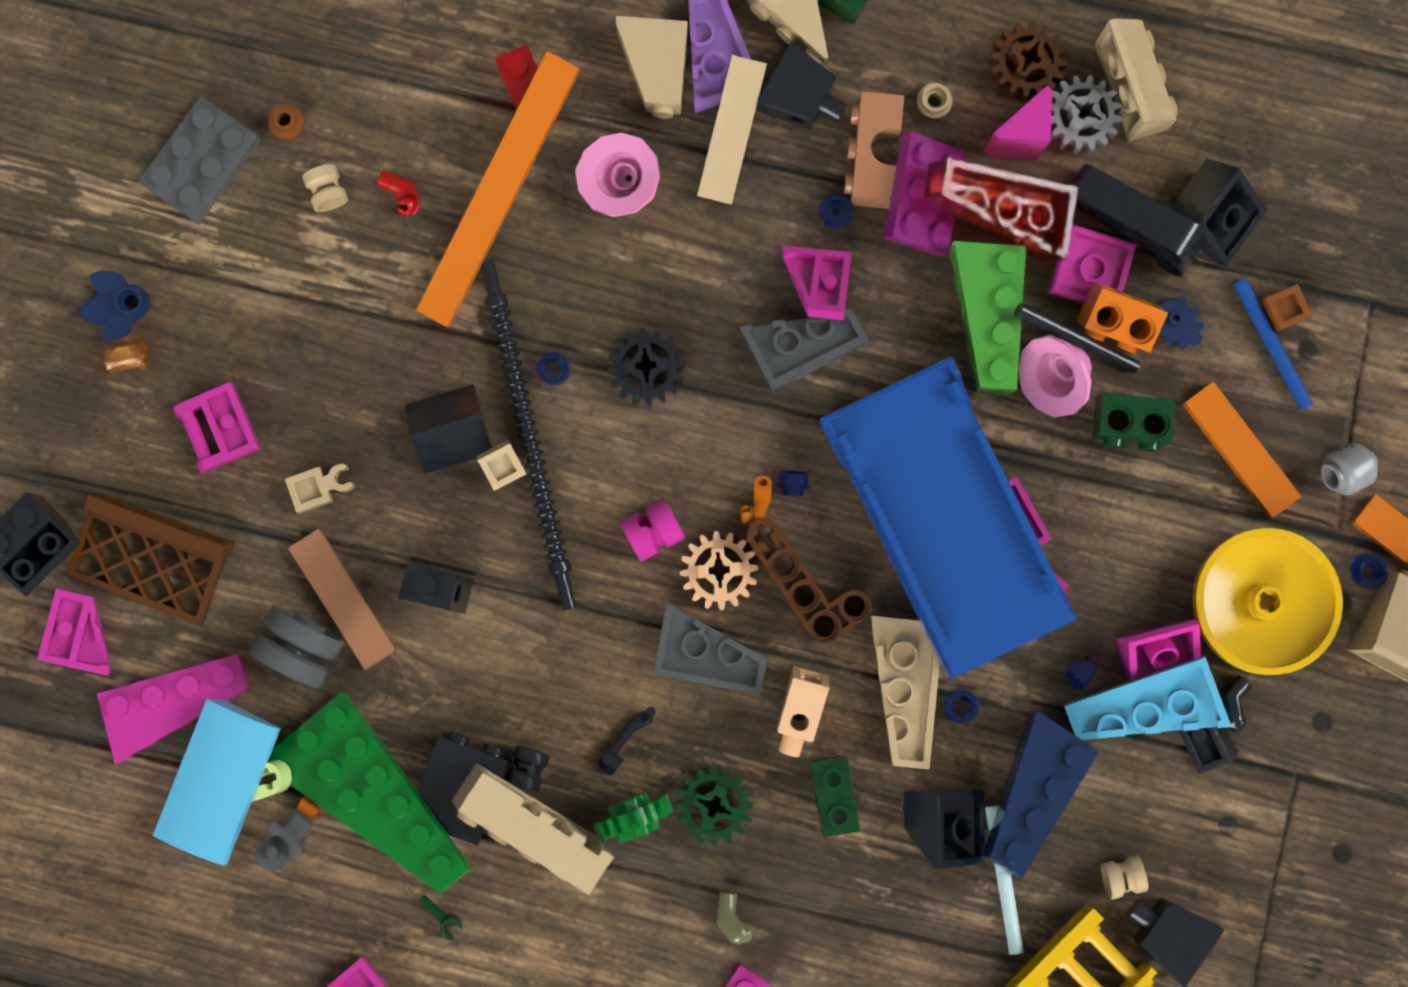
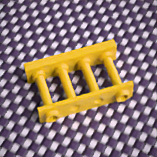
M1085 904L1004 987H1050L1047 977L1056 968H1064L1081 987H1102L1074 958L1075 953L1073 950L1082 941L1085 943L1090 942L1126 979L1119 987H1151L1154 983L1152 978L1157 972L1145 962L1136 969L1100 932L1101 927L1099 924L1104 918L1093 907Z

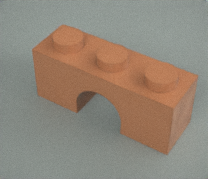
M861 91L859 103L852 102L850 124L856 125V137H849L847 159H853L852 173L846 172L844 194H850L849 205L889 209L897 165L879 162L874 157L871 146L882 139L898 140L902 129L904 95Z

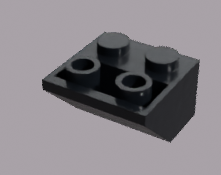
M26 492L0 518V572L24 596H28L80 544L68 522L42 496Z

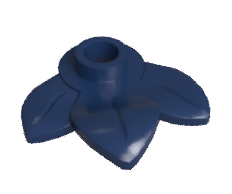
M114 271L92 273L90 275L91 281L99 294L88 300L79 310V314L91 323L103 325L102 334L105 341L122 339L131 331L134 321L147 314L150 308V297L146 290L138 285L129 284L120 273ZM133 297H137L138 305L133 309H129L128 301Z

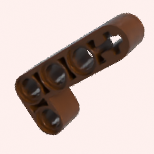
M757 517L746 525L745 539L748 545L754 551L756 557L804 630L814 640L820 643L831 642L862 622L869 615L871 601L864 592L856 588L846 587L826 599L774 521L765 517ZM758 525L763 528L770 527L771 531L767 533V537L773 545L776 546L779 541L782 544L781 547L772 549L765 557L763 552L768 551L769 548L762 540L755 541L753 538L758 534L756 530ZM781 554L788 555L791 559L790 570L784 574H777L773 568L775 558ZM808 585L811 590L810 600L804 604L795 603L793 599L794 590L798 586ZM851 595H857L861 601L860 609L854 614H847L844 610L845 600ZM819 616H828L831 621L830 629L824 634H816L813 629L814 621Z

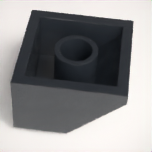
M1207 158L1171 206V209L1199 225L1203 231V248L1201 251L1223 266L1228 265L1267 211L1240 168Z

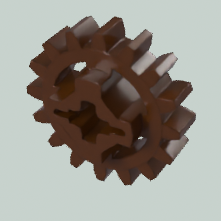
M1031 21L1028 28L1024 30L1019 22L1016 23L1013 34L1005 29L1001 35L1002 41H995L992 47L995 53H991L988 62L996 66L991 69L990 76H999L1001 78L996 86L998 89L1004 86L1010 88L1008 97L1011 98L1015 92H1019L1021 101L1025 102L1030 93L1035 97L1047 85L1054 91V82L1060 83L1064 74L1061 70H1065L1068 61L1060 59V57L1065 54L1067 49L1066 46H1056L1060 38L1058 34L1052 37L1047 35L1049 26L1045 25L1041 31H1037L1035 22ZM1020 41H1030L1024 44L1018 43ZM1044 49L1047 51L1050 59L1046 57ZM1034 52L1031 65L1027 66L1023 72L1022 68L1026 57H1029L1030 53ZM1006 64L1010 66L1013 76L1008 71ZM1032 79L1038 80L1037 82L1033 83L1025 82Z

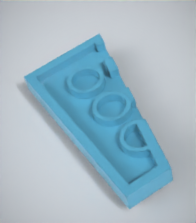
M1205 656L1064 704L1074 734L1081 740L1122 737L1142 733L1156 734L1176 730L1190 731L1210 727H1231Z

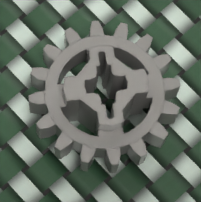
M1076 75L1070 81V86L1065 81H1062L1057 87L1058 92L1052 91L1051 127L1054 130L1051 133V140L1059 137L1062 140L1060 149L1063 150L1070 144L1073 146V154L1077 155L1081 147H1085L1087 154H1092L1095 150V143L1103 149L1108 144L1107 138L1113 139L1118 131L1113 126H1119L1123 117L1115 115V113L1121 109L1122 103L1112 102V98L1117 93L1115 90L1109 92L1103 90L1106 81L1102 80L1098 85H1094L1092 75H1088L1085 82L1081 83ZM1075 94H1087L1081 97L1075 96ZM1100 104L1102 105L1105 114L1101 112ZM1081 110L1087 113L1084 120L1078 117ZM1060 115H1061L1062 117H1064L1065 123H1066V127H1065L1064 124L1062 123V120H1061ZM1087 132L1091 134V136H1078V134Z

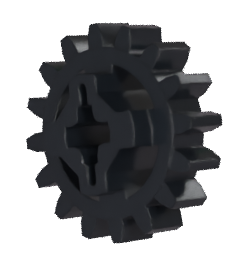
M641 328L640 337L635 338L631 332H628L627 338L629 342L624 344L617 340L615 344L620 352L618 354L609 353L608 356L612 362L616 363L615 366L607 368L608 374L617 375V378L611 382L612 388L620 386L623 388L619 394L622 400L629 395L633 396V406H637L640 399L645 400L648 408L652 407V399L658 398L662 404L666 403L664 394L669 392L672 395H676L677 390L673 383H683L684 377L677 373V370L685 368V362L676 361V358L682 354L681 348L671 350L673 338L669 336L664 341L660 340V330L657 329L652 337L647 336L645 328ZM651 346L661 349L668 359L666 357L659 358L651 350ZM638 347V353L633 359L624 362L627 354ZM645 353H647L650 365L656 367L650 370L648 383H646L642 370H636L642 367ZM669 374V377L666 380V382L659 388L655 389V382L661 376ZM624 377L634 378L641 384V391L630 386Z

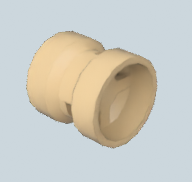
M321 165L308 170L302 176L306 188L312 192L311 203L316 212H325L338 208L348 201L345 189L340 187L338 183L340 175L336 165Z
M1138 855L1126 857L1124 862L1121 863L1113 861L1101 863L1103 883L1111 900L1121 898L1124 893L1130 891L1136 894L1148 891L1146 872Z

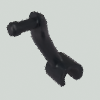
M649 707L646 711L626 723L612 745L606 749L599 759L598 767L608 775L615 773L624 760L618 755V752L634 732L653 722V716L656 713L653 707Z

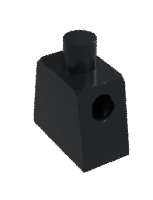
M790 43L758 99L757 111L794 125L811 129L819 114L838 123L847 104L830 95L834 89L836 77L798 46Z
M407 563L398 599L465 614L474 579ZM457 587H458V593H457V596H456V599H455V593H456V589H457Z
M1164 898L1159 900L1154 909L1142 900L1137 899L1127 912V917L1141 927L1135 935L1134 941L1171 979L1183 987L1188 985L1225 930L1210 920Z

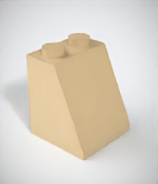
M1402 570L1401 573L1385 575L1347 650L1407 683L1408 571Z

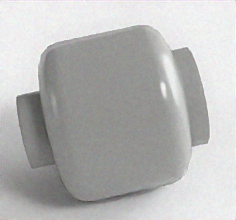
M1349 443L1324 457L1321 477L1325 486L1341 495H1352L1369 487L1376 481L1378 460L1375 454L1365 446L1358 443Z

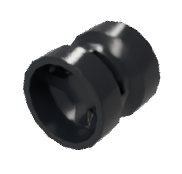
M517 744L513 753L515 759L513 767L507 770L504 780L529 790L539 791L542 783L540 776L542 769L548 766L551 756L536 749Z

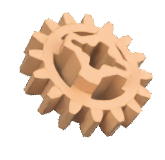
M714 531L713 540L708 541L704 535H701V546L697 547L691 543L688 546L693 555L691 557L682 556L681 561L688 565V569L680 571V576L689 577L690 580L683 588L684 590L694 589L696 591L692 598L694 602L701 597L705 598V608L707 609L710 608L712 602H718L719 609L724 610L725 601L729 600L734 607L738 606L737 596L739 594L746 598L750 596L745 588L746 585H756L757 583L754 578L750 577V573L759 570L757 565L749 564V560L755 556L754 551L744 553L742 550L746 544L744 539L737 545L732 542L733 533H729L726 540H721L719 532ZM724 547L734 551L742 562L733 563L724 555ZM711 548V558L705 565L695 566L699 556ZM716 554L720 555L723 567H729L730 570L729 573L724 574L722 588H719L716 576L708 572L709 569L715 566ZM743 576L740 585L734 591L727 594V584L733 577ZM696 579H706L714 586V595L704 591Z

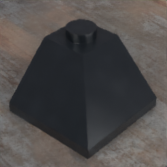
M923 789L904 791V829L934 869L985 864V857L982 855L985 848L984 790Z

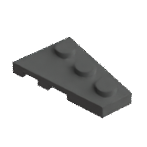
M852 309L845 310L844 320L808 317L786 322L785 319L771 321L772 324L754 327L752 325L739 326L741 334L772 391L868 344V338Z
M666 603L653 675L761 695L767 658Z

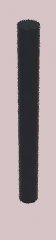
M1019 303L1014 311L1016 317L1132 374L1139 369V360L1093 339L1028 305Z

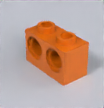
M1093 281L1076 321L1085 328L1084 334L1093 339L1104 342L1105 338L1109 337L1118 341L1117 347L1136 354L1138 349L1150 353L1168 312L1159 305ZM1110 306L1111 314L1109 318L1098 322L1097 314L1099 310ZM1137 319H1143L1142 329L1135 334H1130L1131 324Z

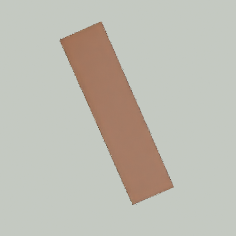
M318 528L288 548L364 670H368L397 651L321 529Z

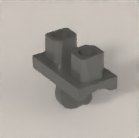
M294 812L281 826L274 820L266 828L267 838L260 842L256 849L257 863L265 870L274 871L285 865L288 856L292 862H295L302 854L301 843L311 834V826L297 812Z

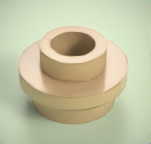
M939 83L927 84L920 90L917 96L918 110L922 115L930 119L944 117L950 111L953 102L949 89ZM931 97L938 98L940 106H930L928 99Z

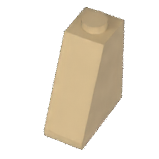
M616 16L617 35L645 111L661 119L673 118V115H681L688 21Z

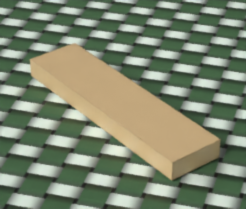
M736 55L731 56L697 193L698 197L732 205L766 63Z

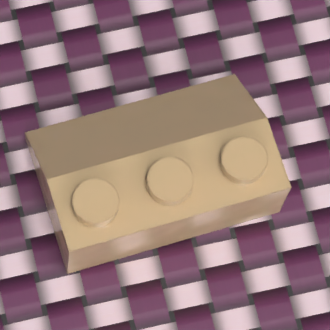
M1118 18L1109 20L1094 45L1110 91L1115 90L1117 92L1113 97L1114 103H1122L1118 115L1123 117L1121 124L1127 142L1168 130L1177 120L1178 110L1174 98L1168 96L1164 85L1166 83L1165 70L1161 63L1156 62L1153 53L1155 44L1150 30H1145L1142 20Z

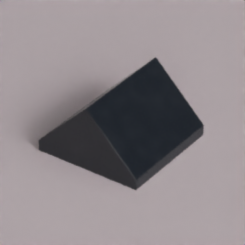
M474 384L405 405L409 436L425 474L477 459L476 456L493 448Z

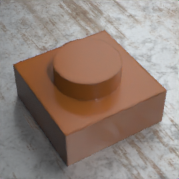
M1298 284L1261 300L1275 332L1313 317Z

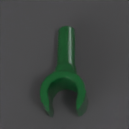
M426 895L420 898L419 902L441 923V935L447 940H453V934L445 928V925L449 922H454L460 929H463L460 916L452 913L446 914Z

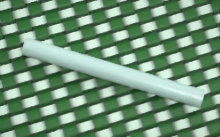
M999 805L985 807L989 832L993 826ZM994 863L1009 954H1020L1024 950L1011 874Z

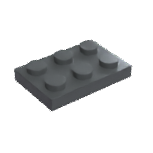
M200 96L139 179L138 183L199 225L261 139L258 135Z

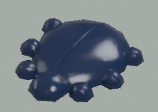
M1185 296L1167 300L1159 305L1168 312L1160 330L1161 335L1165 337L1164 342L1166 345H1172L1176 341L1180 349H1185L1188 345L1187 343L1192 346L1200 344L1202 336L1198 331L1204 329L1203 322L1196 320L1199 310L1197 308H1190L1186 304L1187 299Z

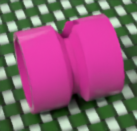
M664 497L646 506L645 514L641 515L635 512L619 521L640 562L658 554L659 546L663 545L669 548L685 539Z

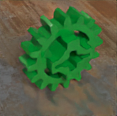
M645 792L607 807L606 810L609 816L594 822L593 827L598 841L617 837L620 844L660 828L658 819L673 813V809L668 795L649 799L648 793Z

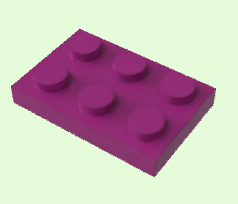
M912 131L902 134L884 238L938 257L948 256L966 152Z

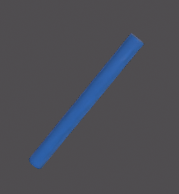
M1244 278L1234 283L1233 286L1300 411L1313 405L1308 392L1247 279Z

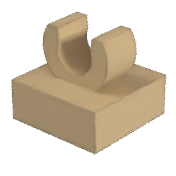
M509 440L476 456L494 491L526 475L525 469Z

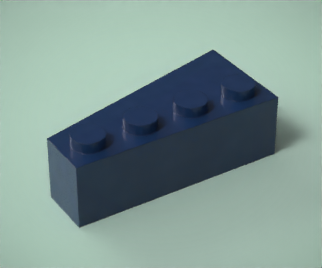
M1038 711L1027 713L1024 722L1025 727L1014 754L1013 765L1003 788L1004 793L999 809L997 810L982 854L996 865L1019 878H1022L1099 754L1098 750Z

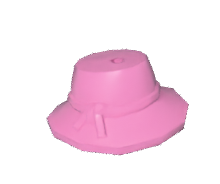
M625 133L600 137L583 151L575 170L580 195L594 211L611 217L637 213L654 199L660 181L658 157L642 138ZM629 176H632L631 181H628Z
M1046 335L1034 338L1023 349L1018 368L1022 393L1037 410L1052 417L1073 415L1089 400L1092 366L1089 356L1082 348L1071 345L1055 336Z

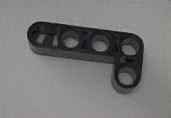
M1084 164L1063 193L1064 199L1071 206L1155 252L1156 263L1174 276L1182 277L1203 248V231L1194 221L1091 165Z

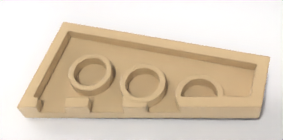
M870 616L891 764L893 766L930 770L940 662L920 621Z

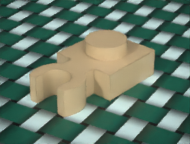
M335 465L331 468L329 474L325 476L322 468L317 467L286 478L285 481L296 513L301 514L334 502L331 491L349 492L355 488L353 482L343 485L338 482V475L349 470L348 465Z

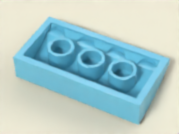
M206 699L153 836L197 857L220 865H227L281 728L224 699Z

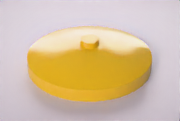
M1260 528L1233 535L1209 553L1199 568L1195 579L1192 606L1194 618L1198 619L1200 623L1201 636L1219 658L1245 672L1260 675H1279L1299 670L1311 664L1325 652L1333 641L1341 622L1343 596L1340 581L1334 567L1317 546L1304 537L1290 531Z

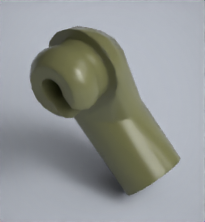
M720 891L716 919L717 926L731 943L736 945L748 943L753 937V928L750 924L743 923L735 914L737 893Z

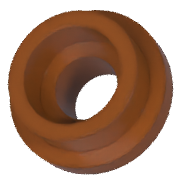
M280 104L270 112L268 126L276 137L290 140L302 132L304 117L296 106ZM283 116H290V123L286 126H281L280 119Z

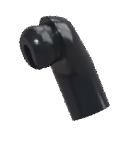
M1237 675L1220 695L1231 727L1226 728L1233 732L1241 731L1246 726L1247 720L1243 713L1241 699L1252 688V685L1240 675Z

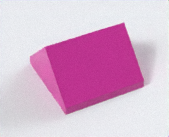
M1047 85L993 133L983 151L987 158L1039 159L1051 140V88Z
M1198 619L1181 620L1115 638L1127 682L1201 657L1200 623Z

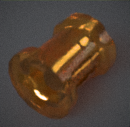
M137 338L134 340V343L119 346L111 343L105 344L103 352L105 364L110 374L118 375L121 370L140 367L141 370L150 368V354L143 338Z

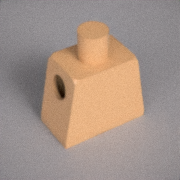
M793 666L777 723V732L783 734L779 752L793 757H800L804 740L808 742L814 741L829 691L828 675ZM796 714L806 716L803 720H795L793 718Z

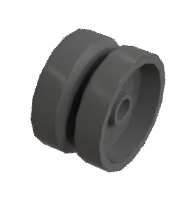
M272 605L264 623L268 630L279 636L281 640L268 634L256 635L248 649V653L270 668L298 682L317 689L321 688L329 674V670L323 662L312 655L314 654L327 660L337 659L345 645L344 640L308 617Z

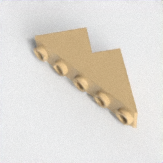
M746 0L751 4V11L764 22L769 20L777 28L776 32L787 44L794 43L826 68L828 52L817 0Z

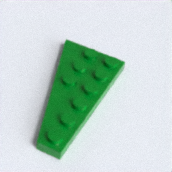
M341 692L272 750L268 761L281 760L289 766L292 774L291 786L438 893L445 892L472 870V867L347 693Z

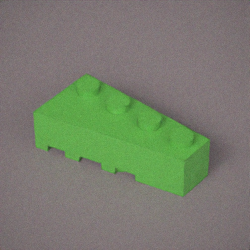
M953 241L949 248V257L954 272V284L956 294H958L961 311L960 318L966 338V350L974 393L1010 396L1017 390L1022 319L1016 317L1014 311L1019 303H1023L1026 246Z

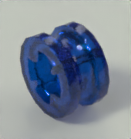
M558 352L545 353L537 363L538 376L549 385L557 386L563 384L570 375L571 368L569 362ZM550 360L553 364L555 360L561 361L559 368L562 370V373L558 377L552 374V378L546 376L548 369L545 365Z
M953 691L944 701L946 715L955 722H970L978 713L979 704L977 698L968 691ZM961 696H964L968 699L965 703L971 704V709L969 712H963L961 717H958L954 714L957 710L952 709V702L960 701Z

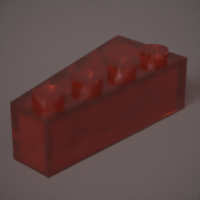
M950 158L929 163L924 200L1012 245L1026 246L1027 253L1045 262L1067 259L1078 187Z

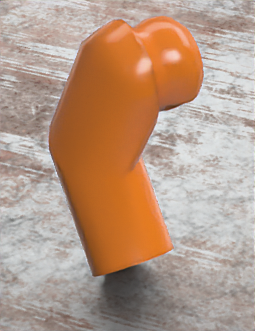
M758 476L754 480L753 506L743 505L740 510L741 522L744 525H747L752 519L757 517H765L772 495V480L768 476Z

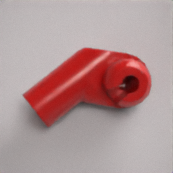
M383 170L379 176L377 186L395 193L398 204L396 208L401 215L410 216L416 214L420 208V198L415 184L411 180Z

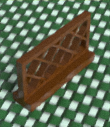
M102 492L88 495L83 508L87 510L78 537L80 544L74 549L66 576L199 626L203 625L226 558L231 556L235 542ZM96 518L108 523L113 537L101 543L97 542L92 531ZM118 527L126 529V531L121 533ZM134 532L141 535L147 549L132 556L123 537ZM151 539L161 543L154 546ZM89 541L91 547L86 549ZM116 541L125 560L109 567L101 547ZM169 545L175 548L181 562L165 569L157 549ZM92 551L102 568V571L93 575L79 570L83 556ZM185 552L193 554L194 556L188 558ZM150 553L158 573L143 579L134 560ZM200 557L214 562L210 576L201 581L198 580L190 563ZM127 564L136 583L128 587L118 585L112 570ZM184 566L192 585L176 592L168 572ZM105 575L107 580L99 578V576ZM161 576L169 593V596L161 600L151 597L145 584ZM207 583L205 591H203L201 585ZM138 587L141 593L132 589ZM195 589L201 602L197 614L185 610L179 595ZM172 599L174 605L166 603V601Z

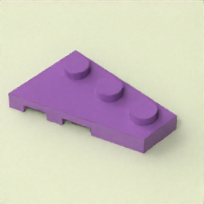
M688 0L695 114L720 104L732 55L751 59L727 0Z

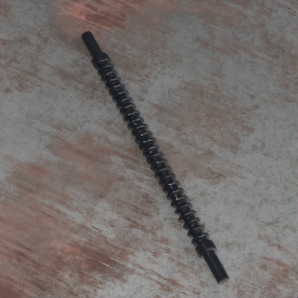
M486 260L481 265L488 295L485 299L487 310L492 312L489 316V319L494 321L491 329L497 331V334L494 335V339L499 341L496 349L501 350L502 353L498 358L504 361V364L501 365V369L506 370L503 378L509 382L505 388L511 391L508 395V398L513 400L510 408L516 411L512 417L518 420L515 428L520 429L517 438L523 441L519 447L525 450L522 458L527 459L524 468L530 470L526 477L532 479L529 488L534 489V493L531 497L537 500V503L534 504V508L539 509L536 518H541L542 521L538 527L543 528L544 533L541 534V538L546 539V544L543 545V548H548L549 553L545 556L551 560V563L548 564L549 574L555 577L562 611L577 608L568 573L572 568L570 560L565 559L564 556L568 551L562 549L565 540H560L559 537L563 531L557 528V525L560 524V520L555 519L558 511L552 508L556 501L550 499L553 490H548V485L551 481L545 478V475L548 474V470L543 469L546 461L541 460L540 457L544 451L538 448V445L541 444V440L536 439L539 431L533 428L537 422L531 419L534 411L529 410V405L532 404V401L526 398L530 392L524 389L527 381L522 380V376L525 372L519 369L522 361L517 360L520 352L515 350V346H517L518 342L512 339L515 336V332L510 330L513 322L508 321L507 318L511 313L505 309L509 304L507 296L501 292L494 260Z

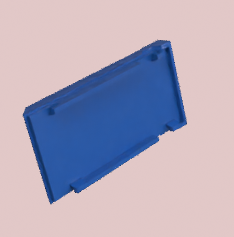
M952 356L820 418L819 422L841 466L845 468L930 644L950 680L1077 619L971 408L973 403L964 387L960 371Z

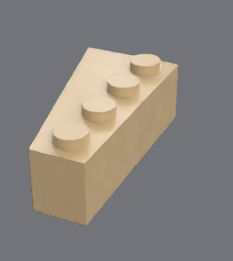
M478 763L475 764L452 799L453 804L459 811L457 817L474 828L477 824L481 825L489 831L487 834L504 846L507 843L518 849V853L534 864L538 862L546 867L554 876L562 881L569 882L587 895L591 893L614 858L603 843L598 841L596 835Z

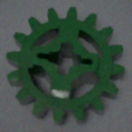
M716 765L711 766L709 774H705L701 767L697 768L698 778L694 780L692 777L686 776L685 781L689 787L687 789L678 788L677 794L684 797L683 801L674 804L675 809L683 810L684 814L677 818L678 824L688 822L689 826L685 834L689 836L696 831L699 833L698 843L700 844L703 843L706 837H711L713 846H717L718 837H724L729 844L732 842L730 833L735 831L743 835L744 830L740 823L742 821L751 823L752 817L745 813L746 809L754 807V802L745 800V796L749 795L752 791L750 787L740 788L739 785L743 780L741 775L734 779L730 778L731 768L729 767L723 771V774L717 773ZM707 781H716L714 788L706 792L695 790L699 785ZM729 786L733 788L738 796L739 807L729 803L726 796ZM714 796H719L720 804L726 810H716L714 815L709 814L708 806L704 804V801H712ZM689 803L699 807L702 814L700 824L692 817ZM722 819L733 820L731 824L722 829L712 830L714 824Z

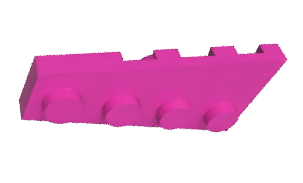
M242 654L228 656L97 693L114 763L119 764L135 753L153 745L165 736L199 718L206 699L230 701L251 689Z

